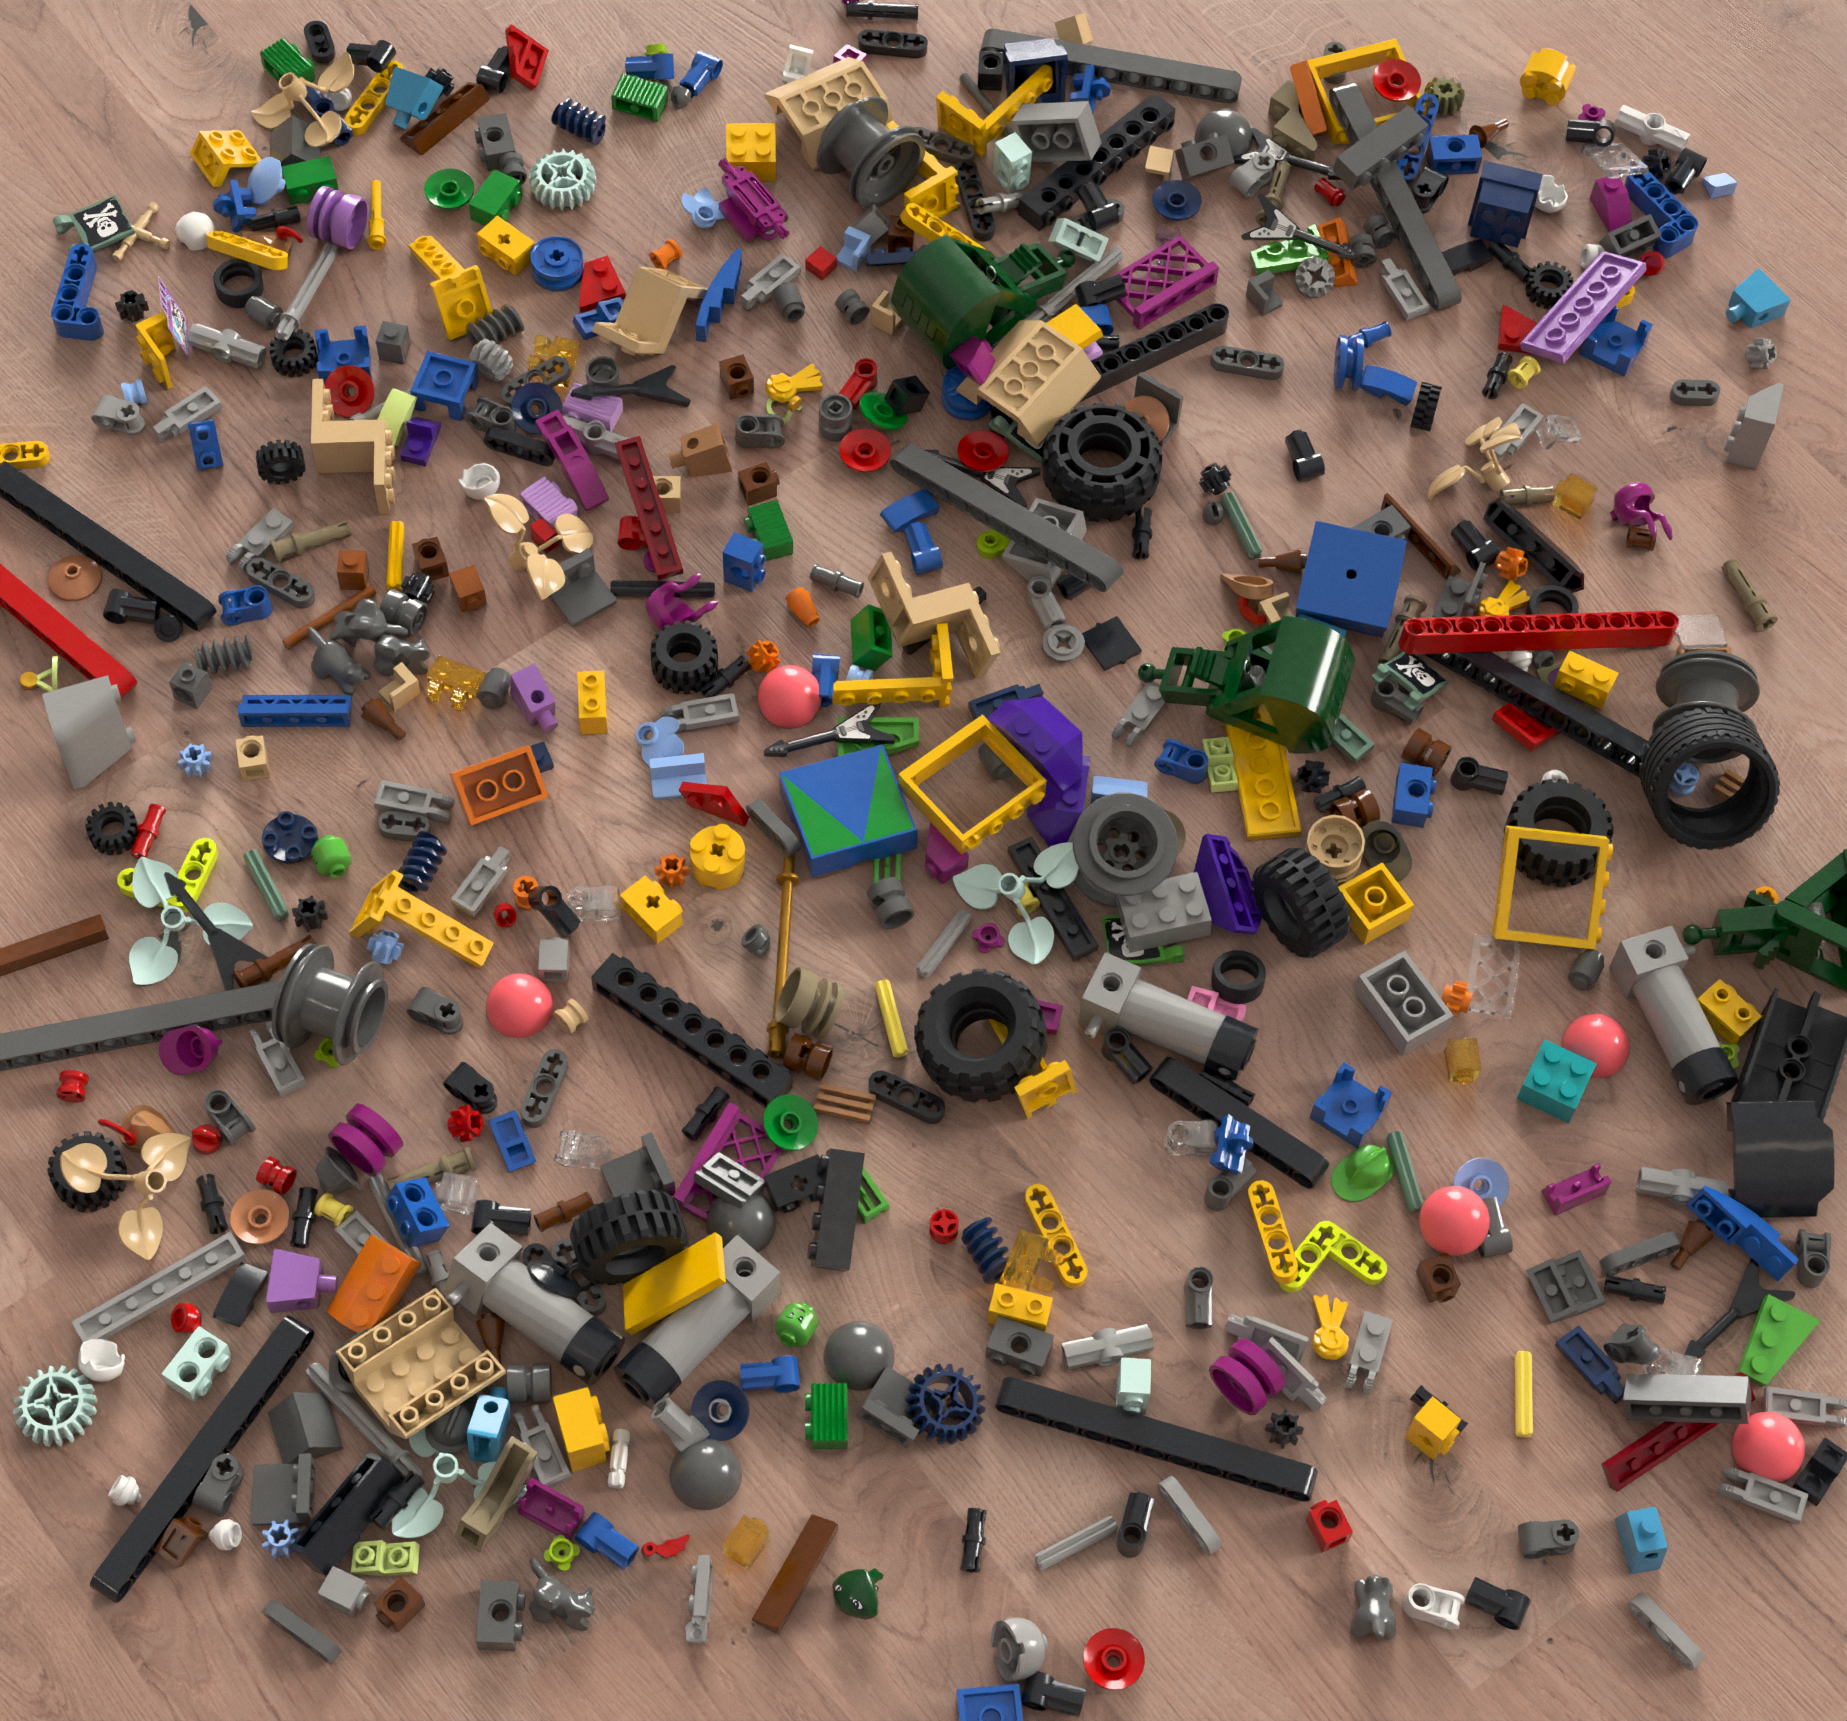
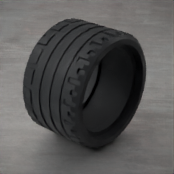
M1696 708L1692 711H1685L1680 715L1677 714L1655 730V734L1651 735L1649 742L1644 747V752L1641 754L1642 762L1639 763V778L1658 824H1660L1663 831L1669 837L1675 838L1678 843L1685 844L1690 848L1719 850L1742 843L1763 828L1762 826L1768 822L1770 815L1775 810V805L1778 803L1777 796L1780 794V779L1778 778L1779 774L1776 765L1756 729L1746 719H1742L1740 715L1733 714L1731 711H1723L1721 708ZM1721 748L1734 750L1749 758L1747 777L1741 788L1723 803L1706 808H1690L1677 804L1668 798V789L1674 773L1684 761L1697 753Z

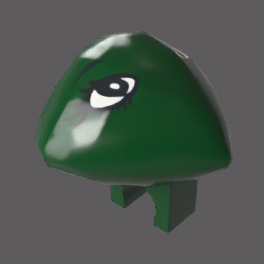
M875 1568L870 1571L867 1569H855L840 1574L832 1584L835 1605L842 1613L851 1617L867 1620L877 1616L879 1604L877 1592L879 1587L875 1584L882 1580L884 1575Z

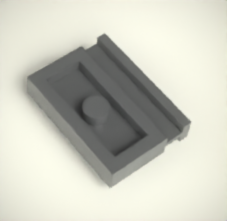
M720 1152L704 1164L700 1171H696L693 1179L700 1186L740 1209L750 1198L763 1191L766 1183L764 1179Z

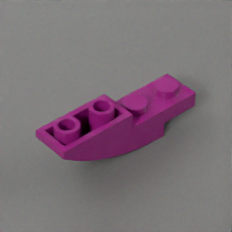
M557 409L535 420L538 430L559 462L562 473L586 512L608 501L609 496L590 458L571 425L566 423L560 411Z

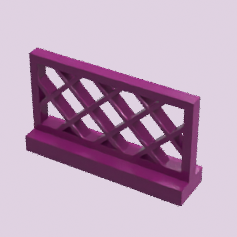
M1179 235L1112 275L1121 274L1124 283H1128V296L1116 301L1133 317V324L1140 330L1217 283L1219 267L1213 261L1208 263ZM1180 246L1186 253L1185 255L1171 254V250ZM1155 259L1167 260L1166 267L1151 265V262ZM1169 260L1184 262V269L1169 267ZM1187 263H1196L1201 268L1197 271L1187 270L1186 266ZM1137 270L1147 271V278L1132 277V273ZM1150 272L1165 274L1164 281L1149 279ZM1167 275L1182 276V280L1178 282L1167 281ZM1130 285H1145V292L1130 291ZM1148 286L1163 287V291L1158 294L1147 293ZM1128 299H1143V303L1134 308Z
M730 1102L673 1196L680 1210L682 1208L705 1222L709 1208L700 1210L690 1203L694 1196L707 1193L710 1205L714 1200L710 1191L705 1188L699 1189L700 1185L693 1181L696 1171H700L702 1166L718 1152L721 1153L723 1148L734 1146L738 1160H735V1162L746 1168L745 1163L759 1160L762 1173L757 1176L763 1179L769 1173L782 1150L776 1147L775 1151L763 1154L759 1140L768 1138L763 1125L739 1112V1107ZM741 1122L750 1127L752 1136L737 1139L735 1133L737 1123ZM731 1135L733 1141L727 1142ZM754 1141L758 1155L743 1158L739 1145ZM770 1158L766 1164L764 1159Z

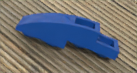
M1704 1186L1686 1204L1729 1246L1735 1242L1777 1282L1799 1261L1793 1253L1777 1240L1781 1235L1777 1230L1756 1213L1731 1197Z

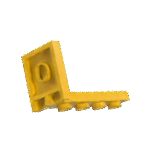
M1042 65L984 121L978 117L975 111L967 109L960 104L956 97L949 96L944 91H941L936 96L938 126L952 137L972 144L975 148V154L982 157L988 152L987 144L992 139L998 138L1003 129L1012 123V119L1021 105L1034 104L1036 98L1041 93L1047 92L1053 83L1052 68L1049 65Z
M894 121L887 124L889 130L899 127ZM925 151L923 163L918 173L926 181L904 193V204L906 207L909 203H915L940 219L959 207V203L956 201V194L959 193V189L955 183V176L958 175V171L952 166L944 168L934 155Z
M421 236L415 242L408 244L412 255L437 280L430 283V287L446 337L449 340L467 334L466 325L468 323L475 324L477 318L483 319L485 314H492L493 310L482 274L477 265L464 269L432 236Z
M948 623L937 624L936 634H931L929 661L930 665H933L934 668L932 677L836 681L833 685V705L849 706L858 703L873 705L881 702L901 704L907 701L932 702L938 700L939 707L950 706L949 695L952 693L953 669Z
M396 870L391 871L371 888L348 933L359 939L365 933L370 934L375 925L379 927L385 916H388L477 968L483 966L494 944L487 938L399 888L398 885L403 875Z
M988 1019L1003 1045L1008 1035L1007 1027L998 1021ZM1042 1058L1039 1064L1040 1069L1036 1075L1023 1078L1014 1087L1027 1119L1033 1117L1032 1112L1045 1105L1049 1108L1057 1104L1056 1099L1069 1092L1072 1094L1078 1092L1071 1069L1066 1060L1046 1065Z

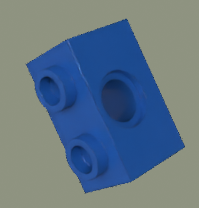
M1478 134L1430 136L1426 149L1428 167L1446 175L1478 173L1482 161Z
M734 532L722 552L724 581L753 592L756 585H760L763 582L766 570L763 569L766 558L763 555V543Z
M1400 763L1396 775L1391 823L1423 828L1426 818L1432 817L1434 802H1429L1430 795H1434L1436 779L1432 778L1433 768ZM1410 794H1416L1419 797H1413Z

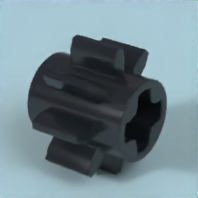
M438 67L436 71L430 68L425 77L444 86L438 98L442 94L448 97L455 88V84L452 83L453 75L443 67Z
M1649 149L1648 155L1642 157L1640 166L1646 168L1656 179H1663V173H1667L1671 169V159L1665 150Z
M133 290L120 294V301L115 302L120 318L122 320L126 318L131 323L144 319V311L149 310L144 294H138Z
M1212 463L1200 472L1202 477L1200 478L1199 485L1204 493L1210 491L1213 495H1218L1229 488L1230 484L1228 481L1231 480V473L1226 465L1220 468L1217 463Z
M416 572L411 577L406 575L401 584L403 588L402 593L412 600L417 599L423 603L425 601L430 602L435 593L432 590L434 587L433 581L429 576L421 572Z
M1306 760L1305 765L1297 769L1296 782L1303 785L1301 791L1320 794L1321 789L1329 785L1330 771L1323 769L1325 766L1324 762Z
M313 895L303 900L298 899V908H292L293 916L296 917L294 920L296 927L303 925L307 932L316 928L322 929V920L328 919L327 911L324 910L326 908L324 901L317 902L314 900Z
M1287 1409L1279 1416L1273 1412L1270 1417L1272 1423L1266 1424L1265 1431L1271 1432L1269 1442L1280 1444L1281 1449H1284L1285 1445L1290 1442L1296 1446L1298 1442L1296 1435H1301L1304 1430L1303 1427L1297 1426L1299 1415L1293 1417L1288 1414ZM1280 1426H1286V1431H1288V1433L1283 1432V1429Z

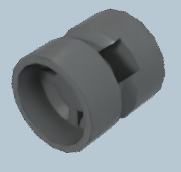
M599 356L590 360L586 366L587 384L590 387L620 385L617 362L606 356Z
M833 393L822 398L819 403V431L829 441H842L844 436L852 430V404L846 396Z
M395 589L390 590L385 595L379 608L384 613L388 624L402 626L411 635H416L420 631L428 615V605L417 599H409L406 594Z
M897 877L879 880L867 890L868 899L872 907L876 909L875 914L883 929L900 927L914 916V910L909 899L904 897V888Z
M535 1363L531 1369H527L525 1364L508 1365L507 1391L509 1404L526 1403L529 1397L534 1402H551V1363Z

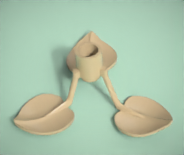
M346 51L320 76L318 85L306 81L303 77L298 79L291 72L284 74L278 84L283 92L269 99L260 108L251 111L252 116L261 126L267 129H275L291 116L290 110L294 108L293 101H301L316 119L306 129L305 141L315 148L327 145L340 133L342 126L341 118L333 111L326 112L320 118L304 99L307 95L306 86L323 93H327L329 90L332 93L344 90L354 78V66L350 54Z
M1497 417L1488 424L1474 430L1466 438L1465 444L1472 446L1480 442V451L1482 453L1485 452L1489 460L1481 468L1482 474H1478L1468 466L1460 467V465H1456L1447 469L1431 483L1428 490L1429 501L1431 502L1437 493L1461 479L1465 472L1477 478L1481 484L1486 481L1493 492L1504 488L1510 482V479L1499 465L1493 448L1523 439L1519 426L1516 423H1511L1499 429L1502 420L1500 417ZM1491 436L1490 440L1485 442V438Z
M493 494L483 499L489 509L492 520L501 531L507 534H517L519 532L517 541L513 544L516 549L508 556V561L512 568L517 571H523L527 568L531 583L541 601L560 590L565 583V575L561 566L553 559H546L545 554L539 555L538 553L561 539L564 548L568 552L578 554L587 548L589 549L593 544L594 538L587 525L572 514H561L557 517L554 524L559 535L537 548L531 542L521 543L526 531L523 524L529 520V515L524 505L518 499L506 494Z
M164 1133L149 1138L141 1149V1159L149 1167L146 1171L134 1175L103 1173L107 1167V1158L103 1150L91 1143L78 1144L62 1152L60 1156L61 1172L66 1182L73 1189L81 1193L96 1192L100 1187L101 1178L106 1180L134 1181L135 1189L145 1197L137 1204V1211L129 1210L121 1216L117 1228L118 1236L127 1249L144 1260H150L159 1247L163 1232V1222L157 1209L154 1207L143 1209V1206L148 1200L153 1199V1193L161 1192L166 1187L167 1181H173L182 1174L186 1165L191 1138L176 1133Z

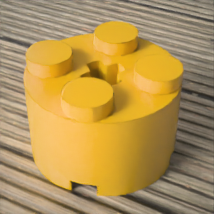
M1544 48L1538 53L1532 52L1520 77V85L1523 89L1522 95L1528 99L1537 97L1544 100L1550 106L1558 105L1559 101L1564 99L1575 75V65L1573 62L1570 65L1566 61L1567 56L1557 50Z
M718 824L701 830L691 839L689 849L691 873L700 885L715 887V890H723L734 886L740 881L746 863L745 845L741 836L726 824Z

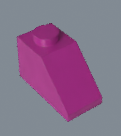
M1615 174L1596 179L1590 195V201L1608 233L1633 222L1629 194L1619 175Z
M974 335L949 354L961 372L980 386L985 383L996 361L991 354L993 351L991 345L985 339L980 340Z
M930 822L924 867L931 878L936 877L941 884H944L953 876L968 868L969 854L965 852L961 855Z

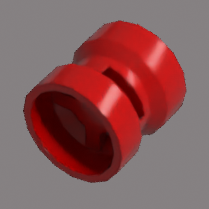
M269 1156L260 1166L256 1175V1181L264 1186L270 1185L276 1193L284 1195L292 1187L297 1176V1170L290 1166L283 1167L278 1159Z

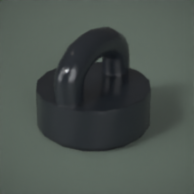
M165 614L156 621L154 632L160 640L172 642L179 638L183 624L176 616Z

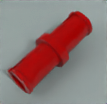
M151 803L149 805L143 823L137 828L138 836L130 851L131 856L136 859L140 857L148 858L152 843L160 834L158 829L166 810L158 804Z

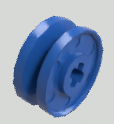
M549 236L541 239L534 245L531 251L532 277L538 285L547 290L565 291L573 288L581 281L583 276V251L579 244L571 238L564 236Z
M1346 335L1338 336L1334 361L1335 389H1342L1345 379L1349 378L1351 389L1359 390L1364 361V340L1362 336H1355L1352 347H1348Z
M955 366L947 372L943 379L941 401L944 409L950 415L960 420L971 421L984 417L990 412L993 405L985 399H982L976 405L957 392V387L967 376L961 372L958 366Z

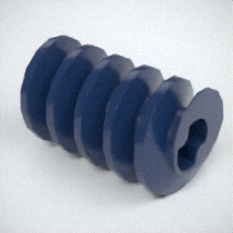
M567 98L564 103H559L553 111L551 117L552 124L555 126L559 125L563 130L567 129L568 132L575 133L576 136L583 137L584 140L592 141V144L598 145L605 133L606 116L601 114L597 118L598 114L595 110L589 114V107L584 106L581 109L579 102L574 103L572 106L573 101L571 98Z
M425 831L418 832L417 838L412 843V848L407 853L408 856L403 860V866L398 870L403 875L398 887L408 892L428 891L429 887L426 883L433 881L431 874H436L438 871L436 865H440L443 862L439 855L445 856L448 852L435 835Z
M991 1217L973 1222L963 1230L961 1237L963 1244L967 1245L968 1253L973 1255V1262L978 1265V1272L984 1274L983 1281L986 1284L998 1283L1016 1271L1014 1267L1009 1268L1014 1258L1011 1256L1003 1257L1009 1251L1008 1247L998 1248L1003 1242V1238H993L998 1232L997 1227L987 1228L992 1223Z

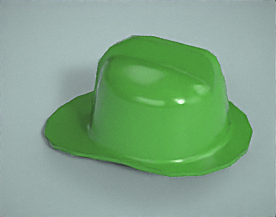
M1364 1145L1339 1162L1333 1169L1331 1176L1332 1188L1335 1193L1344 1200L1356 1202L1370 1197L1392 1178L1394 1172L1393 1161L1387 1154V1150L1384 1147Z

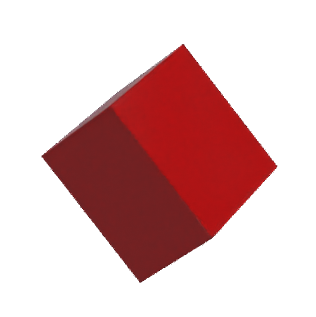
M821 246L805 259V269L822 281L837 268V257Z
M543 518L530 525L531 539L538 546L557 536V532ZM556 541L543 551L547 554L548 552L559 546L558 541Z

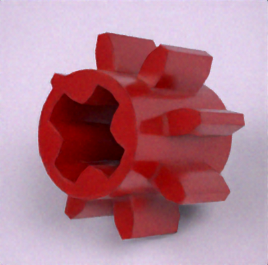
M470 1105L458 1107V1110L450 1112L451 1116L448 1119L447 1126L452 1137L460 1136L461 1142L472 1141L474 1137L480 1136V1131L483 1128V1118L478 1110L471 1111Z

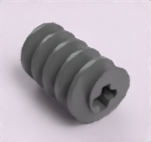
M508 304L502 305L501 310L494 309L492 314H485L483 319L477 318L475 324L468 323L466 325L467 336L473 347L483 339L493 340L496 344H499L498 336L503 341H506L507 331L512 336H515V327L521 332L525 329L518 312Z
M248 634L245 635L244 643H241L238 636L234 637L233 644H230L227 637L224 638L222 646L214 639L212 648H209L207 643L202 641L200 650H198L194 643L197 666L206 672L209 667L213 674H217L218 666L221 667L223 672H228L229 664L237 671L239 670L240 662H242L245 669H249L251 660L253 661Z

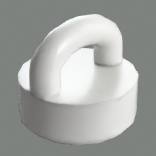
M1585 244L1580 252V265L1582 268L1587 269L1598 257V252L1600 255L1602 251H1605L1604 248L1600 245Z

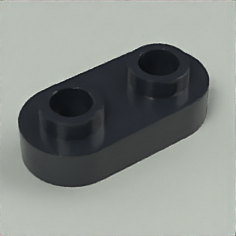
M311 21L306 24L304 35L312 59L318 63L332 61L335 58L336 52L327 25L322 21Z

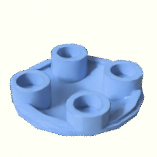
M265 157L254 166L247 182V188H250L252 192L253 203L261 207L265 206L276 192L280 193L283 191L285 180L282 178L281 162L273 157Z

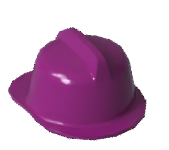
M187 1026L171 1030L163 1036L159 1045V1056L162 1064L168 1071L174 1074L192 1073L207 1068L209 1063L213 1062L217 1057L218 1046L223 1042L220 1039H216L213 1032L207 1028Z

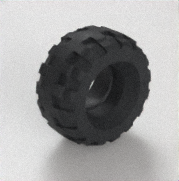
M1105 402L1094 403L1090 407L1082 405L1074 408L1071 411V415L1065 414L1054 424L1052 432L1048 433L1042 459L1043 480L1045 486L1049 488L1051 496L1058 504L1083 511L1084 516L1089 517V521L1100 522V519H1109L1111 522L1120 520L1124 514L1130 516L1137 512L1154 495L1161 475L1162 447L1158 444V436L1150 424L1145 425V420L1137 412L1133 411L1130 413L1126 411L1125 406L1118 404L1107 406ZM1104 449L1119 454L1124 459V462L1115 467L1100 468L1087 463L1080 455L1088 450Z
M973 969L972 973L964 975L960 972L950 976V981L944 985L938 984L930 992L931 997L928 1001L922 1002L917 1013V1025H914L916 1050L923 1068L931 1080L950 1096H959L963 1101L975 1103L979 1099H987L988 1102L1001 1100L1002 1095L1009 1092L1012 1094L1016 1093L1014 1087L1018 1085L1020 1080L1030 1075L1035 1076L1039 1071V1064L1042 1057H1045L1047 1050L1048 1033L1045 1018L1037 999L1029 988L1021 981L1018 982L1012 979L1010 974L1001 971L990 973L986 969ZM992 1019L1007 1027L1008 1035L1005 1042L996 1052L988 1056L969 1057L960 1053L957 1049L959 1036L965 1028L974 1022Z

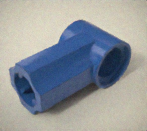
M699 50L692 60L690 70L680 81V86L687 88L692 93L691 98L698 96L710 79L715 80L718 78L723 67V60Z
M673 54L626 57V75H634L639 78L674 79Z
M920 522L911 523L910 526L904 529V535L911 551V561L916 575L942 569L943 561L938 546H934L926 524Z
M813 653L811 674L814 675L819 683V697H822L821 707L833 705V685L839 675L840 655Z
M779 1356L772 1359L771 1362L740 1364L743 1392L773 1389L778 1393H790L800 1389L798 1358L795 1356Z
M596 1512L589 1516L574 1536L575 1540L585 1549L592 1553L598 1552L622 1570L631 1564L639 1550V1546L614 1530V1526Z

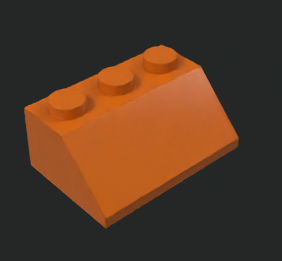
M370 1234L326 1312L341 1324L357 1333L364 1329L375 1327L392 1315L421 1262L377 1236Z

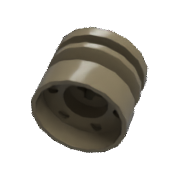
M796 967L787 978L780 992L775 1008V1021L792 1029L797 1028L801 1024L803 1033L812 1034L817 1039L825 1038L833 1028L840 1013L844 999V986L837 982L831 983V980L823 978L818 982L817 974L801 967Z

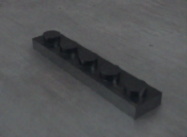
M1032 836L1008 847L1007 852L1021 876L1041 877L1034 870V862L1042 851ZM1046 880L1043 883H1029V889L1034 897L1040 901L1041 909L1073 962L1098 951L1099 945L1064 888H1052Z

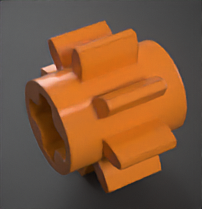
M1507 547L1506 551L1500 552L1495 561L1496 569L1500 570L1499 577L1514 581L1517 580V576L1522 577L1528 569V560L1523 557L1525 552Z
M758 640L746 652L747 655L751 656L748 663L758 673H764L765 671L769 673L781 662L777 657L779 654L778 647L770 641L761 642Z
M674 853L665 858L660 856L661 866L654 867L655 875H659V884L665 883L670 889L679 884L684 885L683 876L689 875V867L685 866V857L679 858Z
M1457 980L1453 986L1446 984L1441 997L1454 1017H1458L1460 1011L1467 1013L1473 997V993L1467 991L1469 984Z

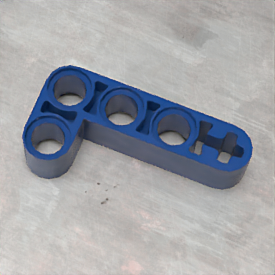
M1642 166L1630 168L1624 184L1628 191L1629 199L1646 216L1651 214L1662 235L1654 243L1653 251L1659 252L1663 258H1669L1690 246L1699 225L1698 220L1646 168Z
M84 243L73 246L69 252L52 307L51 317L59 336L93 341L103 335L104 328L98 310L86 306L97 271V264L92 248Z

